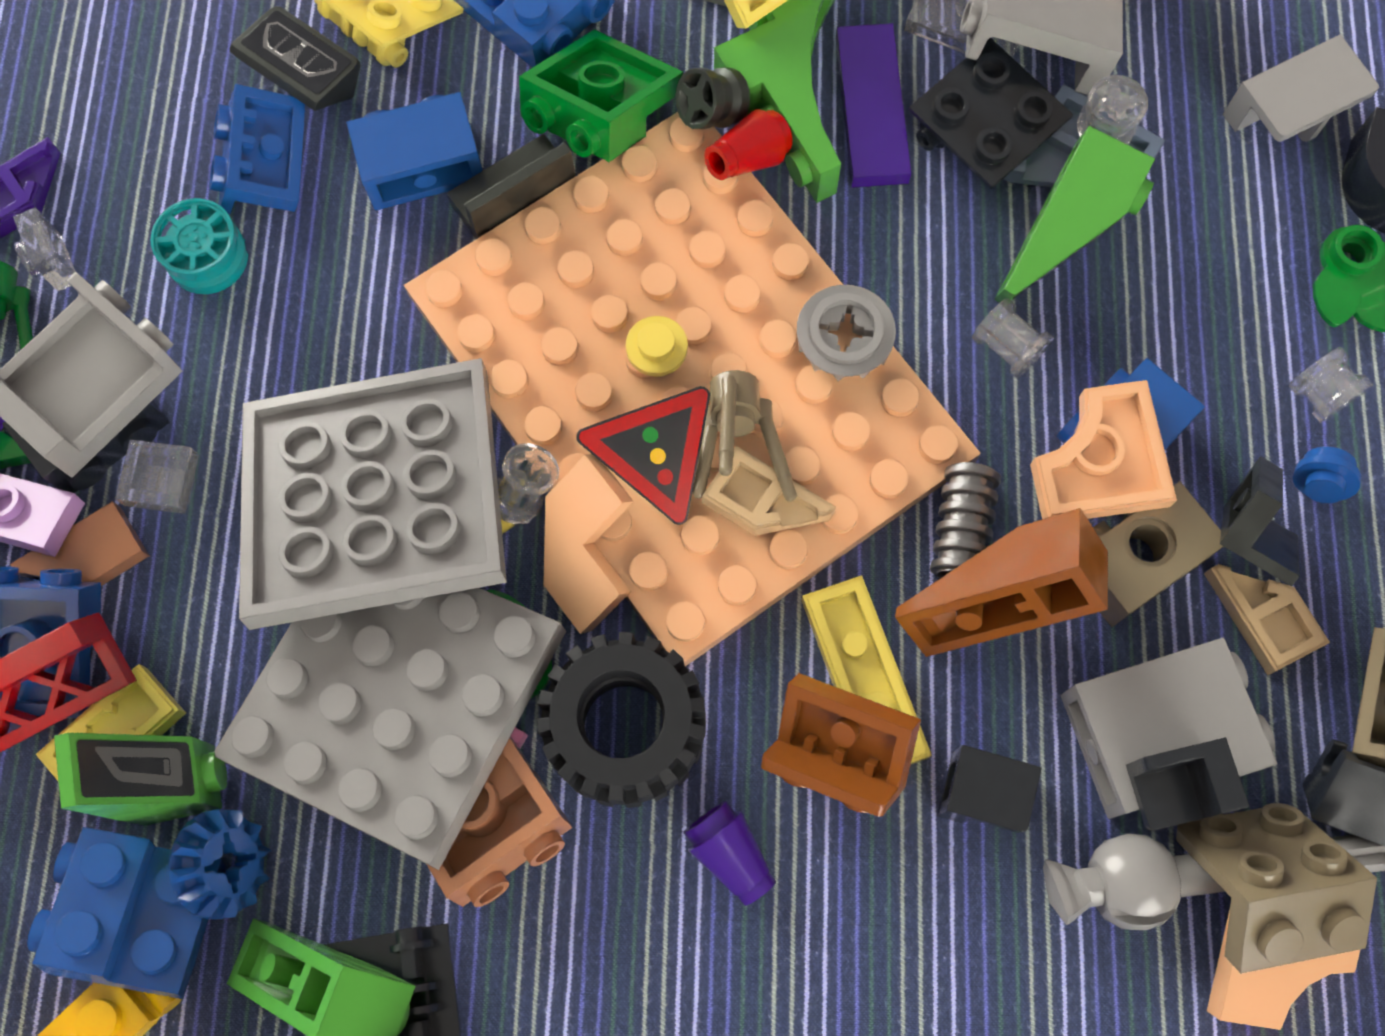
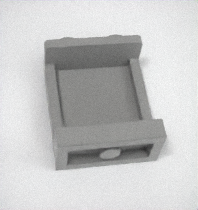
M969 0L960 24V33L967 34L965 57L977 61L987 40L995 37L1075 60V91L1097 97L1123 54V0Z
M77 272L73 273L66 281L78 292V297L0 369V417L45 459L71 478L182 372L180 367L166 353L174 344L147 318H144L137 325L124 315L131 306L109 284L102 280L93 287Z
M1224 637L1075 684L1060 695L1108 819L1139 810L1126 765L1146 756L1226 737L1239 777L1278 764L1272 752L1275 749V739L1271 727L1262 715L1256 714L1246 690L1248 687V675L1245 666L1236 653L1230 652Z

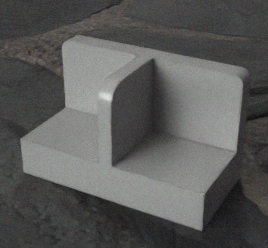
M1340 34L1242 82L1224 111L1223 116L1235 132L1261 120L1273 138L1278 142H1282L1296 134L1302 141L1307 142L1317 137L1331 117L1371 98L1379 89V84Z

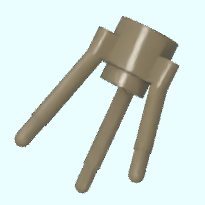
M740 370L722 372L713 377L710 382V406H708L693 487L695 498H702L706 491L718 431L720 432L719 472L723 476H729L732 473L734 437L745 436L751 433L755 428V424H760L784 498L792 502L797 497L792 476L773 422L772 401L760 398L759 381L756 376L749 372Z

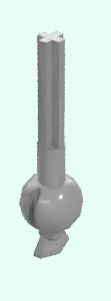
M1124 834L1105 840L1092 854L1088 868L1075 869L1046 859L1043 865L1049 903L1065 925H1069L1089 907H1096L1106 921L1121 929L1149 930L1163 925L1177 910L1181 897L1225 892L1190 854L1172 856L1162 843L1146 835ZM1354 834L1331 837L1371 873L1385 871V846Z

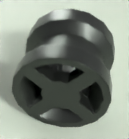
M692 68L686 71L678 82L676 107L679 117L684 124L692 129L711 128L713 125L718 128L734 127L747 115L750 104L749 87L741 72L734 68H716L713 71L708 68Z

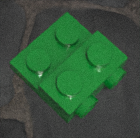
M594 29L519 76L521 117L527 127L534 133L543 134L549 131L567 140L569 147L578 156L589 157L593 154L610 162L646 137L647 116L676 96L677 85L683 75V71Z

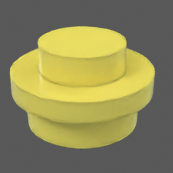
M663 316L644 318L637 322L627 335L626 352L628 359L636 370L645 375L660 377L671 374L683 364L687 356L688 342L683 328L670 318Z

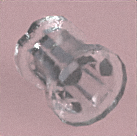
M1006 298L983 319L971 339L977 345L987 344L1011 365L1010 373L1018 379L1041 357L1052 343L1054 337L1047 331L1041 334L1013 311L1015 304Z
M523 443L511 447L503 459V475L497 479L501 519L515 525L527 524L540 513L543 505L542 494L549 492L559 477V467L552 454L543 447L531 443ZM527 460L528 462L524 470H519L522 462ZM523 497L527 498L524 506L522 508H518Z

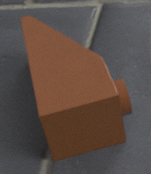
M1081 508L1018 526L898 606L895 618L925 657L1108 610V550Z

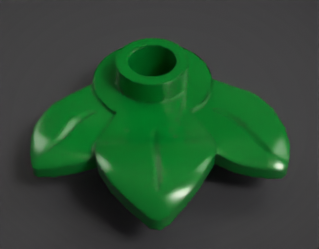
M1351 225L1336 229L1324 240L1320 248V260L1324 269L1313 284V298L1317 311L1322 319L1331 327H1338L1354 316L1359 323L1369 329L1385 332V242L1382 241L1381 237L1373 229L1367 226ZM1344 252L1352 254L1356 262L1350 260Z

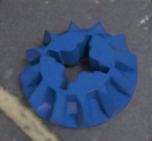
M214 809L202 812L188 821L174 840L169 857L171 886L179 902L189 912L198 917L212 920L236 917V914L243 908L257 903L256 892L259 886L271 879L264 873V858L272 850L261 843L259 833L262 826L245 819L243 811ZM223 854L237 856L238 862H235V866L228 868L226 874L204 871V866L213 864V860L219 859Z

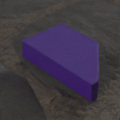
M49 137L0 165V239L42 214L61 154Z

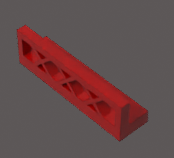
M99 612L70 621L0 658V694L2 693L0 701V753L137 681ZM92 645L111 678L97 687L70 680L77 653ZM59 663L56 675L45 672L48 668ZM26 680L52 688L46 712L40 717L14 709L21 683ZM66 692L78 696L63 704ZM11 722L21 725V727L8 733Z

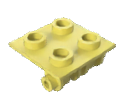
M314 0L319 14L334 22L358 46H367V50L376 57V60L381 65H391L394 68L403 65L408 57V49L404 47L406 38L460 15L464 10L454 0Z

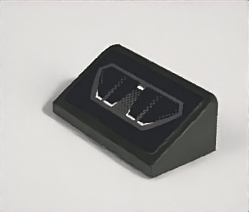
M275 6L265 12L230 45L229 52L314 111L354 97L360 71V61L280 6Z

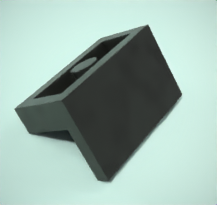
M543 133L447 192L450 204L477 239L574 178L576 174L572 152L565 142L555 148Z
M1260 456L1224 506L1220 544L1288 585L1293 586L1300 576L1298 535L1272 520L1283 505V469Z

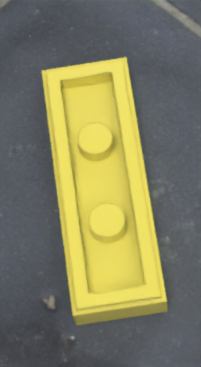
M862 575L802 595L803 607L833 686L917 717ZM921 726L919 727L911 764L932 756Z

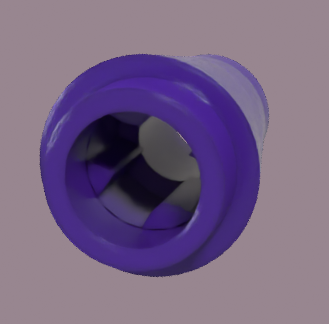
M726 800L707 811L683 832L692 844L688 851L735 896H738L744 906L758 900L776 884V880L769 872L770 869L742 810L734 812Z

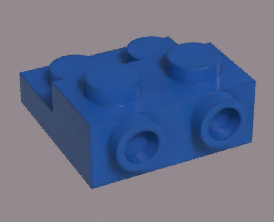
M458 0V2L468 15L533 68L570 45L573 39L591 23L601 21L608 14L615 0Z
M0 566V658L70 621L98 612L101 614V582H82V570L47 569L40 571V580L19 579L18 567ZM93 645L77 653L70 680L91 686L90 649L94 648ZM59 663L48 668L45 672L56 675ZM29 680L22 682L14 709L36 716L44 715L52 688ZM66 692L63 704L78 696ZM90 706L69 716L68 718H77Z
M82 827L77 843L66 842L58 853L53 870V879L55 883L61 884L52 910L41 909L35 916L28 934L27 947L29 951L36 952L32 964L49 975L184 999L209 919L192 914L177 899L169 878L171 849L156 847L150 839ZM219 858L213 860V864L204 866V871L224 873L226 865Z

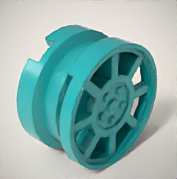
M201 198L179 201L164 210L152 228L150 241L154 256L172 279L181 288L189 292L213 294L225 290L241 277L247 266L249 254L246 251L245 238L227 211L213 201ZM191 209V214L179 220L175 218L182 211ZM168 222L173 224L166 235L161 237L162 231Z

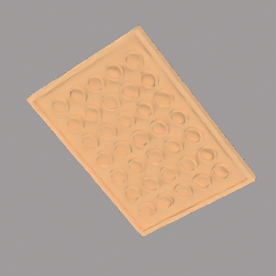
M676 112L646 131V137L612 161L607 162L602 159L406 283L404 287L409 297L457 363L482 358L488 375L491 411L549 492L584 454H591L577 442L576 434L579 429L698 386H703L710 392L711 380L722 372L740 370L756 376L759 381L760 398L772 401L773 422L792 480L836 506L835 512L829 521L754 536L703 504L702 498H695L692 492L688 519L685 523L677 525L610 470L634 502L594 543L632 591L625 598L653 637L661 641L662 649L670 653L674 649L684 659V666L686 667L947 482L944 473L948 466L960 462L975 463L981 453L894 346L884 365L880 364L877 368L870 371L864 379L858 375L847 376L837 381L830 373L823 370L814 371L811 362L804 353L799 352L796 329L798 317L803 306L813 295L825 288L843 285L842 282L752 172L729 177L725 180H718L711 175L705 164L704 153L706 148L714 144L722 135L714 125L706 129H692L684 124L679 117V113ZM847 313L845 314L844 322H841L837 331L828 330V333L838 336V345H840V351L846 352V348L850 347V342L853 338H862V335L853 333V324L850 323L851 314ZM650 316H663L674 320L683 328L687 337L688 351L685 361L676 371L665 376L654 377L639 372L632 366L627 356L626 339L630 329L640 320ZM755 424V428L751 433L745 436L734 437V448L738 446L774 468L760 424ZM719 431L717 433L706 489L719 472Z

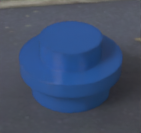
M1317 447L1309 450L1304 455V458L1296 464L1293 473L1295 487L1310 499L1320 503H1335L1354 496L1360 489L1362 479L1360 470L1357 468L1356 459L1347 451L1336 447Z

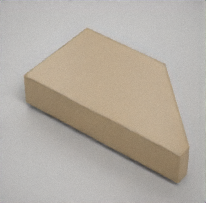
M738 446L734 448L732 473L729 476H723L718 472L702 495L703 504L754 536L826 522L831 519L836 509V506L793 481L797 497L792 502L787 501L784 498L774 468Z
M1220 564L1204 573L1267 676L1330 643L1295 587L1270 579L1262 581L1232 572L1230 567Z

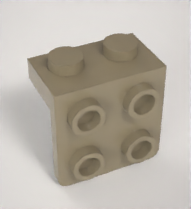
M1271 803L1259 809L1225 815L1220 814L1177 825L1176 841L1231 897L1225 957L1240 974L1366 948L1377 877L1299 809L1287 804Z

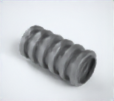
M960 462L945 469L944 477L949 484L944 485L942 488L941 496L946 502L940 505L938 512L944 521L938 522L935 532L941 539L935 541L933 545V552L938 558L932 560L930 565L931 572L938 578H942L987 548L985 544L990 543L993 539V531L988 525L993 524L996 518V513L991 507L997 504L999 495L993 489L1000 485L1001 476L989 466L974 462Z

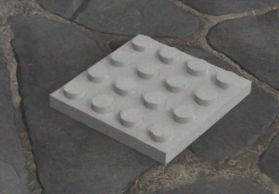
M482 358L243 403L239 619L249 630L507 583L487 370Z
M480 588L292 622L214 750L215 757L439 870L564 637L566 630L560 622Z

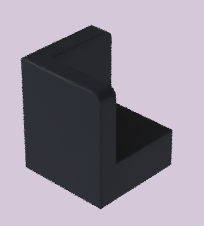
M1226 737L1146 756L1126 765L1144 825L1149 831L1249 807Z
M961 745L951 755L937 816L959 823L972 819L1017 833L1025 832L1029 827L1042 767Z

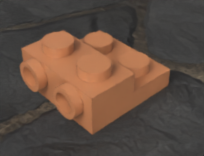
M511 736L440 869L437 870L427 865L445 897L461 907H464L470 901L474 907H481L497 899L509 887L506 875L526 861L534 867L552 859L565 845L561 836L573 828L540 776L531 768Z

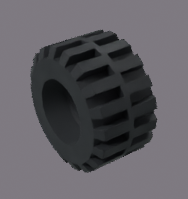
M619 632V640L607 641L605 634L591 638L593 646L581 651L579 646L576 645L566 653L569 661L562 668L555 664L548 674L551 684L548 691L541 690L538 705L542 709L541 718H536L538 734L542 737L544 743L542 749L548 761L563 780L585 798H592L598 801L599 804L614 807V804L626 805L628 808L640 807L642 802L655 799V802L668 796L667 791L678 784L679 787L689 777L691 767L694 763H698L702 753V744L706 734V712L699 682L693 670L689 672L684 666V659L674 649L670 653L662 649L661 641L647 636L645 642L635 640L634 633ZM631 686L643 689L655 697L662 710V729L656 741L644 752L628 758H611L598 752L589 742L585 731L586 716L592 704L603 693L617 687Z

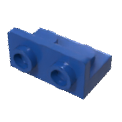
M235 84L229 104H218L213 137L214 139L224 141L222 156H213L209 190L219 192L218 204L228 214H231L235 201L295 212L300 195L305 104L295 97Z

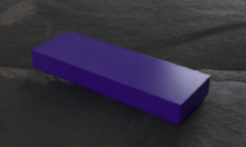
M893 23L837 27L835 40L851 188L909 184L911 166Z

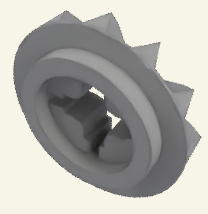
M855 285L831 286L813 295L803 306L796 328L799 352L804 353L811 362L814 371L823 370L830 373L837 381L847 376L858 375L864 379L870 371L877 368L880 364L884 365L893 348L896 336L895 321L886 303L875 293ZM847 313L851 314L850 323L853 324V333L862 335V338H853L850 342V347L846 348V352L840 351V345H838V336L828 333V330L837 331L841 322H844L845 314Z

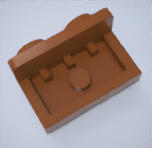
M798 673L788 683L778 739L763 753L761 768L782 777L790 785L809 788L841 801L847 808L853 811L870 813L881 817L884 816L906 787L921 719Z

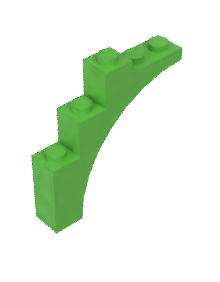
M788 0L749 26L750 31L714 47V69L734 68L744 76L750 91V104L747 115L757 109L764 111L774 110L785 118L793 138L792 148L785 156L787 169L798 187L806 186L815 202L818 203L837 193L841 162L821 123L812 88L811 67L816 38L835 0Z

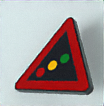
M698 386L581 428L576 434L577 442L674 524L681 525L688 519L710 392L707 388Z

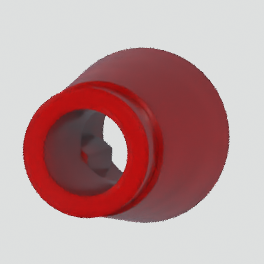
M753 110L715 141L714 144L706 148L704 153L706 167L713 177L718 180H725L729 177L777 166L783 162L785 155L792 148L793 138L791 129L785 118L774 110Z

